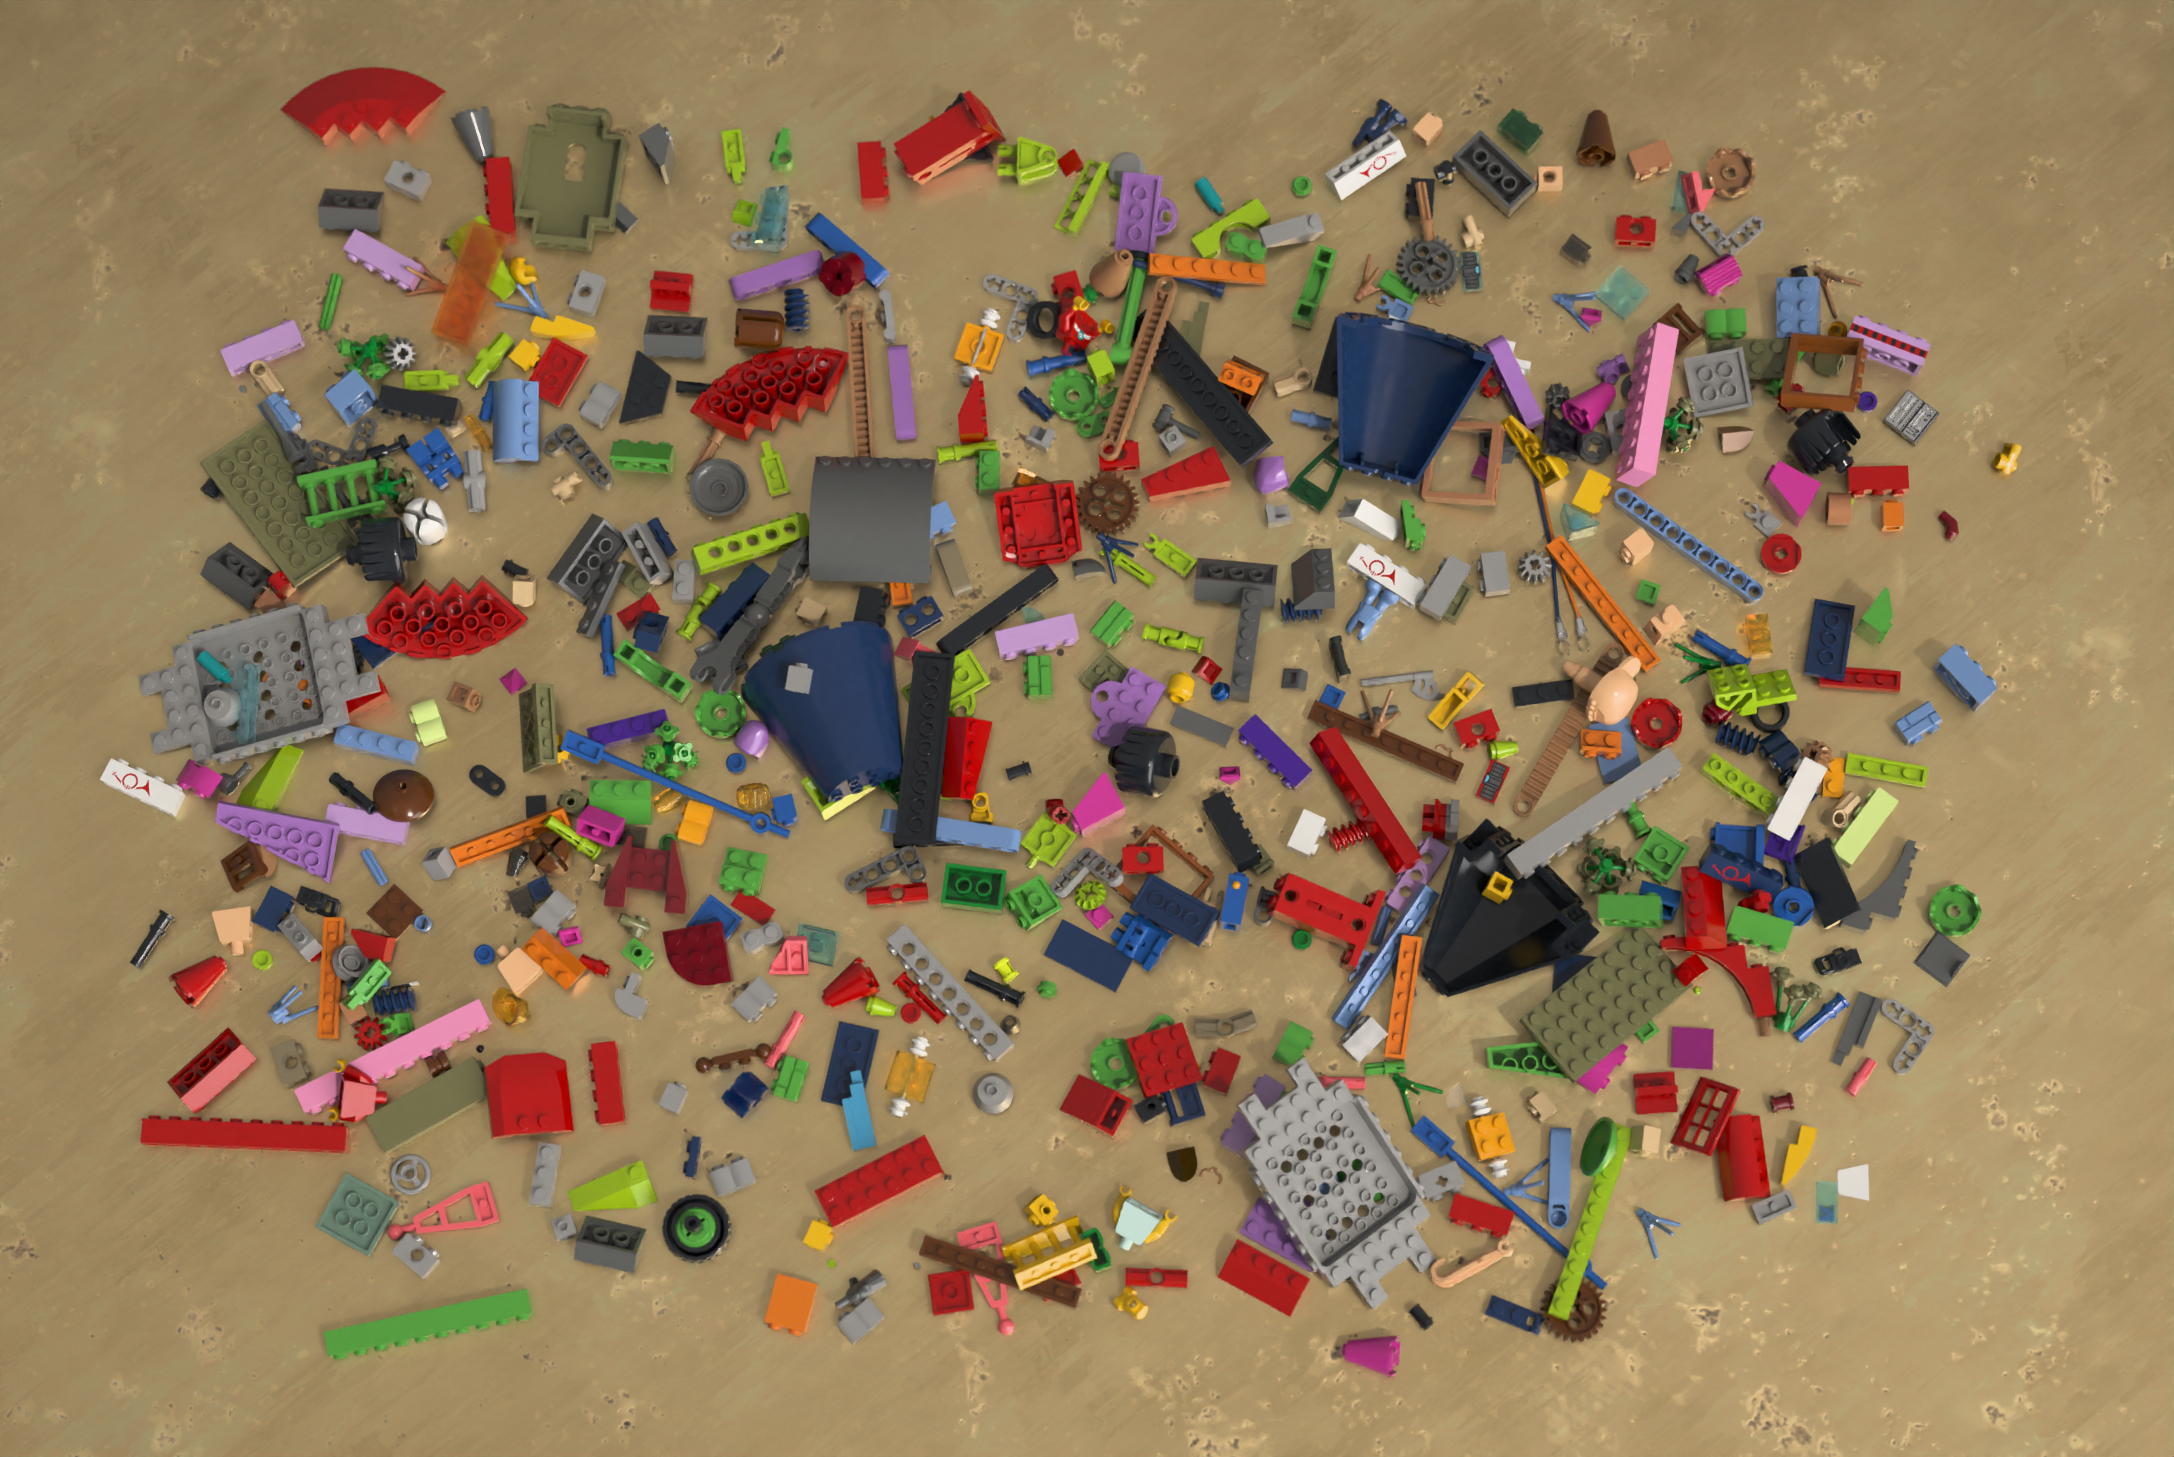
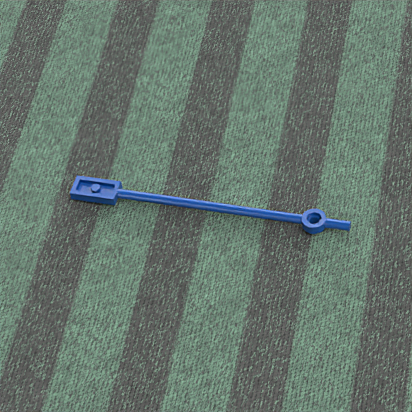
M570 729L566 733L560 748L597 765L600 759L746 820L750 822L751 828L757 833H764L769 830L788 838L790 830L771 823L770 816L764 812L752 815L604 752L606 745ZM758 819H763L765 824L759 825Z
M1425 1115L1411 1129V1133L1440 1158L1447 1154L1452 1160H1456L1460 1167L1507 1208L1515 1212V1215L1567 1259L1569 1250L1451 1147L1455 1142ZM1589 1260L1583 1277H1588L1603 1290L1607 1283L1592 1271V1263Z

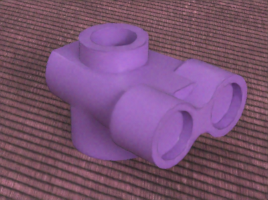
M1623 353L1615 356L1612 360L1602 361L1600 366L1596 368L1601 380H1604L1606 383L1616 382L1620 377L1619 373L1623 374L1630 370Z

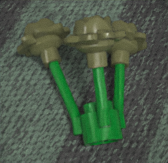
M1776 967L1774 972H1770V975L1774 976V979L1777 980L1776 986L1778 987L1775 1007L1776 1015L1773 1016L1772 1020L1775 1021L1774 1027L1789 1032L1812 999H1823L1821 995L1822 989L1819 985L1812 982L1808 986L1802 984L1801 987L1792 984L1789 988L1784 987L1785 981L1794 978V975L1790 974L1789 968ZM1784 987L1783 993L1789 998L1787 1002L1788 1007L1786 1012L1781 1011L1780 1013L1782 988ZM1796 1001H1804L1793 1017L1790 1012L1792 1007L1795 1006Z

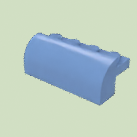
M503 379L494 382L493 462L538 461L539 382L522 381V379Z

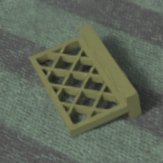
M534 683L531 689L519 694L523 773H530L546 765L558 764L553 684Z

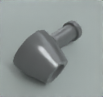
M244 762L243 766L234 775L220 774L223 776L219 784L220 790L225 795L232 794L239 786L240 779L252 767L247 762Z

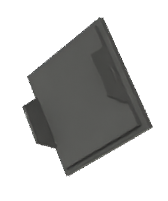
M1937 931L1914 961V964L1947 987L1970 957V954Z

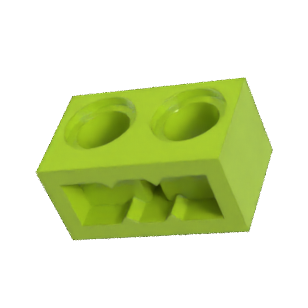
M1096 349L1090 352L1089 356H1087V369L1098 388L1115 381V369L1106 350L1100 351V349Z

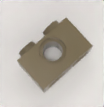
M291 1039L270 1047L284 1087L288 1088L310 1080L308 1074L311 1071L307 1061L303 1062L301 1057L304 1051L300 1043ZM290 1058H296V1065L292 1068L287 1067V1061Z

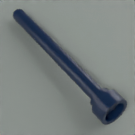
M1139 259L1133 260V266L1148 271V262ZM1172 277L1174 280L1208 290L1213 297L1219 299L1222 297L1225 289V283L1219 281L1209 283L1198 279Z

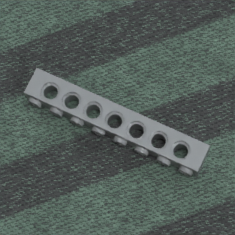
M903 924L887 939L889 944L887 949L894 956L897 954L902 959L900 963L907 971L911 969L916 974L914 976L915 980L921 986L925 984L930 989L928 994L935 1001L937 999L940 1000L943 1004L941 1008L948 1016L952 1014L957 1019L955 1023L962 1031L966 1029L971 1034L968 1036L969 1039L976 1046L978 1044L981 1045L984 1049L982 1053L989 1061L993 1059L997 1062L1014 1047V1043L906 924ZM911 945L914 950L911 954H905L902 952L903 947ZM919 960L927 962V966L924 969L916 967V963ZM932 975H939L941 977L938 984H932L929 981ZM946 990H952L955 994L953 998L946 999L943 997V993ZM959 1005H966L968 1011L965 1014H959L957 1007ZM977 1019L982 1022L979 1029H973L970 1026L973 1020ZM989 1034L995 1036V1042L992 1044L985 1043V1036Z

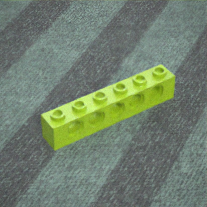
M795 512L782 520L776 518L763 526L762 524L754 525L750 528L751 530L744 532L743 530L733 532L732 536H719L713 539V542L697 543L692 548L691 557L698 575L700 576L791 547L802 537H806L809 540V521L806 513L799 514V512ZM790 527L794 533L789 534L785 532L784 528ZM771 533L775 536V539H768L765 534ZM753 539L756 545H749L747 540ZM734 545L738 550L731 551L728 546ZM716 551L719 556L712 557L709 552Z

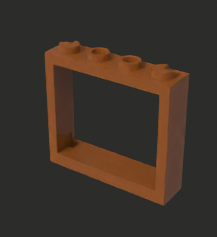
M1792 333L1781 390V406L1819 410L1826 408L1833 411L1854 412L1855 404H1859L1860 392L1857 391L1862 389L1863 378L1860 377V374H1864L1865 371L1863 359H1867L1868 348H1864V338ZM1799 351L1856 356L1850 395L1792 391Z
M1152 824L1136 844H1138V847H1144L1154 837L1203 878L1202 884L1191 895L1198 899L1214 881L1213 872L1206 865L1202 867L1197 862L1198 858L1191 852L1186 853L1181 849L1183 846L1177 840H1170L1166 836L1167 832L1164 829H1161L1159 826L1156 828ZM1121 859V861L1116 865V867H1118V869H1119L1121 872H1122V859ZM1111 873L1108 874V875L1110 876V878H1111V877H1112V878H1115V877H1116V876L1112 875ZM1121 883L1117 887H1111L1129 904H1132L1136 895L1124 884Z

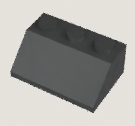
M660 123L640 134L639 137L644 154L663 182L668 185L675 160L673 151L675 147L669 130L666 126L662 128Z
M325 188L318 205L319 228L327 230L345 229L346 231L357 229L364 230L365 232L378 231L382 221L384 192Z
M648 315L644 330V355L652 357L704 358L708 318Z
M229 542L207 557L200 575L248 609L256 603L255 599L261 592L264 593L266 589L268 590L270 584L267 580L274 573Z
M1331 548L1311 549L1291 564L1294 610L1335 609Z
M586 1215L576 1240L574 1260L634 1273L640 1258L646 1229Z

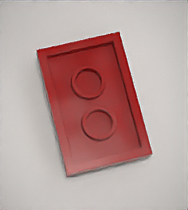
M553 337L528 381L539 382V398L560 408L589 357L585 353Z

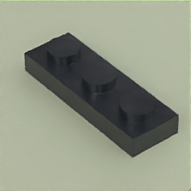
M1572 679L1518 686L1511 689L1514 709L1575 699Z

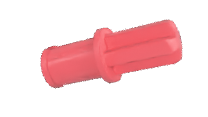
M1867 1057L1858 1071L1853 1073L1854 1077L1845 1088V1091L1856 1097L1864 1082H1868L1867 1078L1877 1063Z

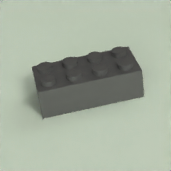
M1481 130L1452 158L1456 169L1508 217L1536 191L1537 182Z

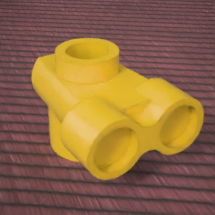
M2005 443L2002 450L2003 453L1998 452L1993 459L1992 465L1998 469L1997 472L2010 475L2011 472L2015 471L2017 467V461L2015 460L2022 446L2014 443Z
M987 792L975 793L974 800H972V813L969 814V822L987 821L991 822V824L993 823V813H990ZM983 801L984 806L978 807L977 803Z
M1126 1286L1121 1295L1113 1301V1305L1120 1311L1125 1310L1135 1319L1145 1317L1148 1307L1136 1296V1291L1130 1286Z

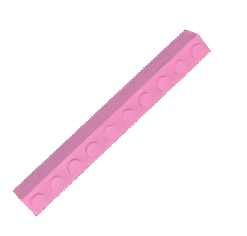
M477 999L347 1065L360 1069L377 1084V1080L383 1077L385 1079L390 1078L396 1074L397 1070L401 1068L408 1069L414 1066V1062L421 1058L425 1060L430 1056L432 1057L433 1052L439 1049L441 1051L447 1050L452 1046L451 1043L457 1040L462 1042L470 1038V1034L476 1031L480 1033L489 1028L488 1025L492 1024L481 1000ZM332 1071L294 1090L303 1111L307 1115H315L322 1111V1107L328 1104L333 1106L338 1103L341 1074H344V1071L339 1073Z

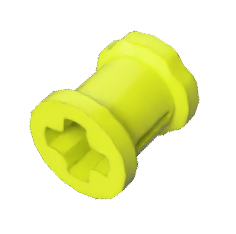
M1008 957L1001 959L993 966L1002 976L1004 984L1019 975V972L1015 971L1008 962Z

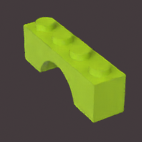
M1258 198L1255 200L1250 199L1237 211L1234 209L1228 212L1226 218L1221 221L1215 220L1209 225L1208 229L1204 231L1199 230L1193 234L1191 246L1199 258L1212 259L1220 254V240L1227 231L1233 228H1245L1255 233L1258 229L1269 224L1271 217Z

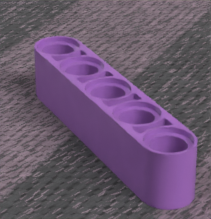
M814 250L735 276L728 282L734 299L742 300L818 275L824 259L820 250Z
M1500 335L1484 343V350L1494 354L1491 366L1517 420L1529 430L1543 424L1544 417L1506 338Z
M907 344L887 346L896 440L917 439Z

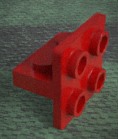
M655 270L653 280H650V309L689 313L693 274Z
M1673 1071L1633 1075L1637 1115L1676 1113L1678 1111L1676 1098L1678 1085H1675Z

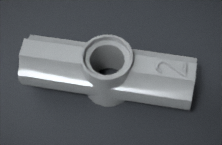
M468 450L463 452L465 465L463 477L465 490L467 491L469 512H482L486 510L484 490L486 489V479L482 468V454L480 450Z

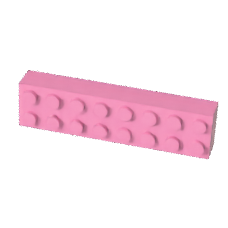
M1658 322L1640 334L1637 339L1638 350L1633 361L1635 368L1630 379L1632 386L1627 397L1629 404L1624 415L1626 422L1621 433L1623 440L1618 450L1620 458L1615 468L1617 481L1635 487L1640 486L1656 473L1679 329Z

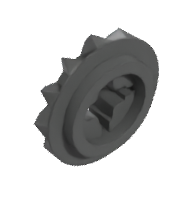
M1589 432L1583 435L1580 455L1585 461L1591 463L1602 462L1610 452V443L1607 437L1599 432ZM1591 442L1595 446L1600 445V447L1597 448V454L1593 450L1588 451V449L1591 447Z

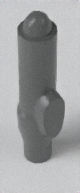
M1389 705L1385 715L1397 711L1398 706ZM1378 706L1372 707L1374 716L1380 715L1382 708ZM1368 711L1359 714V718L1361 720H1369Z

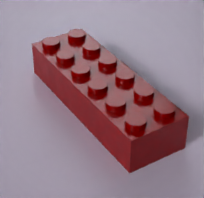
M923 1135L822 1186L814 1192L832 1228L835 1230L944 1175V1172L926 1136Z

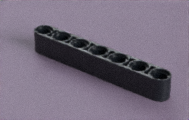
M1048 564L1042 565L941 638L936 643V646L942 653L959 655L1053 587L1059 581V578Z

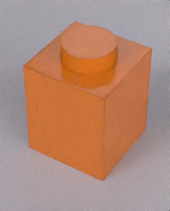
M1886 500L1880 507L1881 531H1901L1904 527L1903 502Z

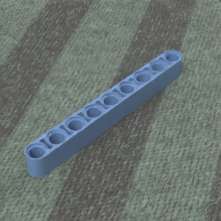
M1621 488L1616 491L1613 498V504L1616 509L1747 603L1756 604L1760 601L1763 595V587L1760 583L1629 489ZM1621 495L1626 496L1628 501L1621 503L1617 497ZM1640 507L1644 510V513L1638 515L1634 512V508ZM1657 519L1660 521V525L1653 526L1650 520ZM1674 531L1677 537L1670 538L1666 532ZM1685 542L1691 543L1692 546H1693V549H1691V550L1685 549V548L1683 547V543H1685ZM1706 554L1709 557V561H1701L1699 555ZM1723 566L1726 572L1718 573L1715 567ZM1732 578H1740L1742 584L1735 585L1732 582ZM1754 589L1758 592V596L1752 597L1748 591Z

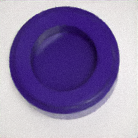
M1866 391L1861 393L1859 404H1857L1858 409L1865 413L1873 411L1877 405V397L1872 392Z

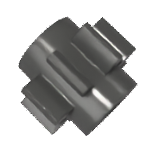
M1561 382L1559 384H1551L1549 389L1545 391L1548 405L1553 403L1554 408L1561 407L1566 400L1570 399L1568 387H1563Z

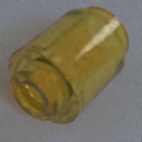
M669 788L654 797L655 802H653V805L658 813L662 812L665 815L680 806L684 799L680 792Z

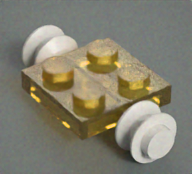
M916 1036V1039H911L914 1045L913 1047H908L912 1055L902 1051L896 1052L884 1090L899 1095L891 1099L894 1105L893 1107H888V1109L891 1110L892 1115L900 1118L903 1115H907L904 1111L905 1107L910 1106L907 1098L919 1103L924 1102L936 1066L934 1063L920 1059L927 1055L925 1048L929 1047L930 1044L927 1043V1039Z

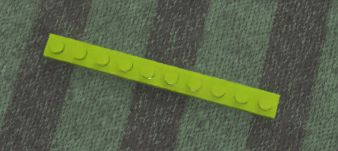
M1615 1123L1618 1138L1617 1153L1610 1164L1595 1177L1547 1313L1566 1321L1569 1318L1631 1141L1632 1129Z

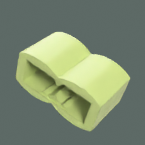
M434 698L411 706L412 712H409L412 724H417L418 730L415 731L418 742H422L424 746L448 739Z

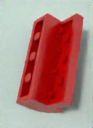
M1751 1114L1729 1116L1717 1142L1724 1202L1771 1197L1760 1115L1751 1116Z

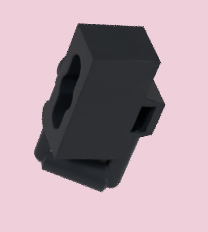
M304 886L300 887L295 900L299 905H305L306 912L325 917H337L341 904L339 899ZM332 902L330 913L326 912L329 903Z
M1843 947L1834 949L1831 954L1816 958L1814 961V965L1822 976L1834 975L1862 964L1856 948L1846 951ZM1823 961L1827 962L1829 969L1826 970Z

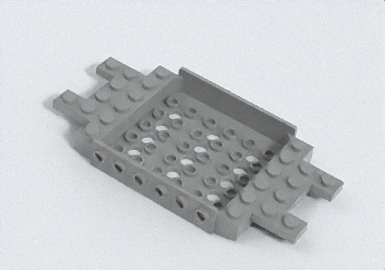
M291 603L286 605V608L280 610L279 608L270 609L266 614H252L245 620L234 619L227 625L217 624L212 626L210 630H196L192 635L187 636L190 642L172 646L176 666L139 676L143 696L162 693L168 729L150 734L153 752L159 754L191 745L194 761L199 764L213 761L225 764L235 759L247 758L249 755L264 753L274 748H282L292 743H300L310 738L324 736V734L332 733L333 728L350 723L346 701L381 691L377 672L371 671L358 675L350 639L369 633L365 614L359 613L330 622L327 607L321 604L305 608L298 603ZM295 641H299L301 644L298 652L291 650V645ZM205 650L220 663L224 662L226 664V669L229 670V676L232 678L230 688L235 690L243 701L244 711L237 720L238 727L234 731H230L228 726H215L206 717L204 701L207 695L220 688L224 681L219 682L197 662V657ZM262 652L263 660L256 663L254 661L255 653ZM299 660H302L305 664L302 671H296L295 664ZM266 671V682L258 680L259 672ZM306 679L309 683L308 688L301 691L299 683L301 680ZM265 690L271 692V698L268 701H263L261 698ZM306 699L312 700V707L309 710L303 708V702ZM269 709L275 711V717L272 720H267L265 717Z
M1301 1057L1285 1069L1296 1085L1288 1093L1266 1109L1255 1093L1250 1094L1236 1105L1257 1136L1254 1141L1241 1149L1240 1152L1249 1166L1247 1172L1251 1176L1252 1182L1259 1188L1262 1197L1272 1208L1275 1217L1282 1223L1285 1232L1294 1241L1297 1250L1307 1261L1308 1267L1313 1272L1319 1273L1327 1285L1333 1288L1349 1277L1368 1307L1374 1309L1389 1298L1378 1281L1407 1258L1410 1259L1418 1273H1422L1437 1261L1415 1228L1431 1216L1421 1201L1425 1197L1423 1193L1424 1188L1412 1176L1413 1171L1407 1163L1404 1164L1399 1149L1396 1146L1393 1147L1389 1141L1391 1139L1390 1135L1386 1130H1382L1378 1124L1380 1120L1367 1107L1369 1105L1367 1100L1362 1095L1351 1094L1341 1079H1336L1324 1088L1305 1058ZM1332 1125L1339 1127V1134L1336 1137H1332L1329 1133ZM1316 1137L1323 1139V1146L1320 1149H1316L1313 1146V1140ZM1300 1149H1305L1307 1152V1157L1303 1161L1297 1158V1152ZM1354 1159H1359L1362 1163L1358 1171L1353 1170L1351 1167ZM1283 1161H1288L1291 1164V1169L1287 1173L1281 1170V1163ZM1338 1171H1343L1346 1176L1345 1180L1341 1183L1335 1179ZM1322 1183L1329 1185V1192L1325 1195H1322L1319 1191V1186ZM1380 1192L1384 1200L1381 1204L1377 1205L1373 1198L1376 1193ZM1306 1195L1313 1197V1204L1309 1207L1303 1204V1198ZM1362 1204L1368 1209L1367 1214L1363 1217L1359 1216L1357 1212L1358 1207ZM1346 1216L1352 1221L1351 1226L1347 1229L1341 1225L1342 1219ZM1330 1228L1335 1231V1238L1331 1241L1325 1237L1326 1231Z

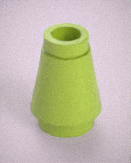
M1492 741V743L1487 744L1488 756L1490 759L1499 760L1518 753V744L1516 741Z
M876 995L874 997L869 996L865 1011L869 1012V1015L893 1017L896 1005Z

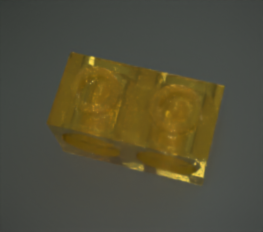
M1768 613L1747 615L1745 627L1749 657L1752 660L1770 658L1773 651Z

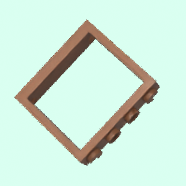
M1456 421L1451 430L1492 432L1485 494L1431 491L1435 456L1422 475L1424 479L1423 484H1420L1419 493L1425 502L1496 506L1505 428L1501 423Z

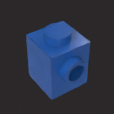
M792 794L772 798L774 808L771 809L773 821L777 820L779 825L783 824V827L794 825L795 821H799Z

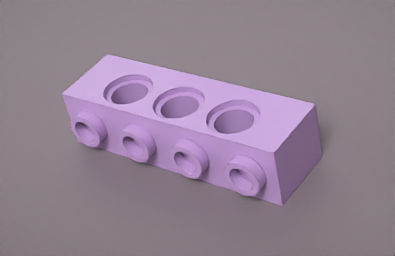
M1429 836L1427 840L1423 838L1417 849L1420 850L1421 856L1429 855L1433 861L1426 864L1420 859L1412 869L1407 870L1405 873L1401 872L1395 881L1398 885L1394 890L1390 889L1384 898L1387 900L1385 906L1391 908L1398 915L1402 914L1421 884H1429L1450 851L1448 846L1432 836ZM1416 871L1421 874L1422 878L1415 881L1411 878L1410 874ZM1406 888L1410 891L1411 895L1409 897H1402L1399 891Z

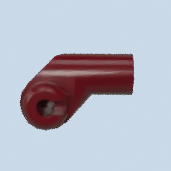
M1944 510L1938 518L1947 525V531L1944 533L1945 537L1953 540L1959 534L1958 522Z

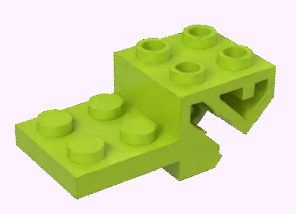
M1738 664L1707 670V680L1716 705L1727 711L1735 707L1738 715L1756 714L1757 707L1797 700L1796 691L1787 669L1751 675L1747 664Z

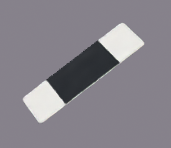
M417 981L382 988V990L390 991L391 988L395 990L398 989V987L406 988V986L411 987L420 984Z

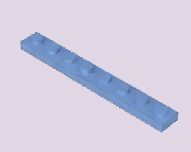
M1421 884L1331 1019L1347 1030L1351 1028L1397 960L1401 934L1414 935L1440 894L1426 884Z

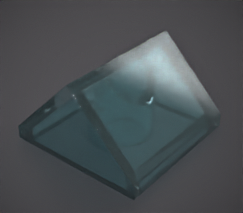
M1566 503L1562 506L1560 520L1567 542L1596 534L1599 521Z
M799 923L797 936H807L808 961L833 967L841 938L840 933Z

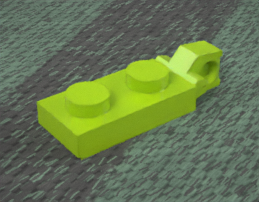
M741 128L723 130L721 134L726 170L728 174H733L734 184H741V173L746 172Z
M448 371L404 372V389L434 392L449 390V386H460V377L458 375H449Z
M769 440L762 442L764 453L759 454L760 462L771 497L790 492L777 449L771 450Z

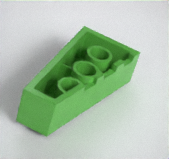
M1538 1042L1485 1048L1487 1068L1568 1079Z

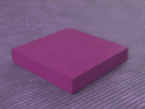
M1672 1027L1671 1068L1712 1071L1714 1029Z

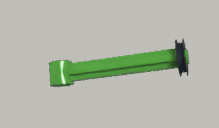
M1138 250L1129 251L1133 256V260L1139 259L1148 262V255L1150 253ZM1133 263L1126 288L1116 341L1112 344L1110 353L1111 363L1127 366L1132 353L1131 342L1146 270L1133 266Z

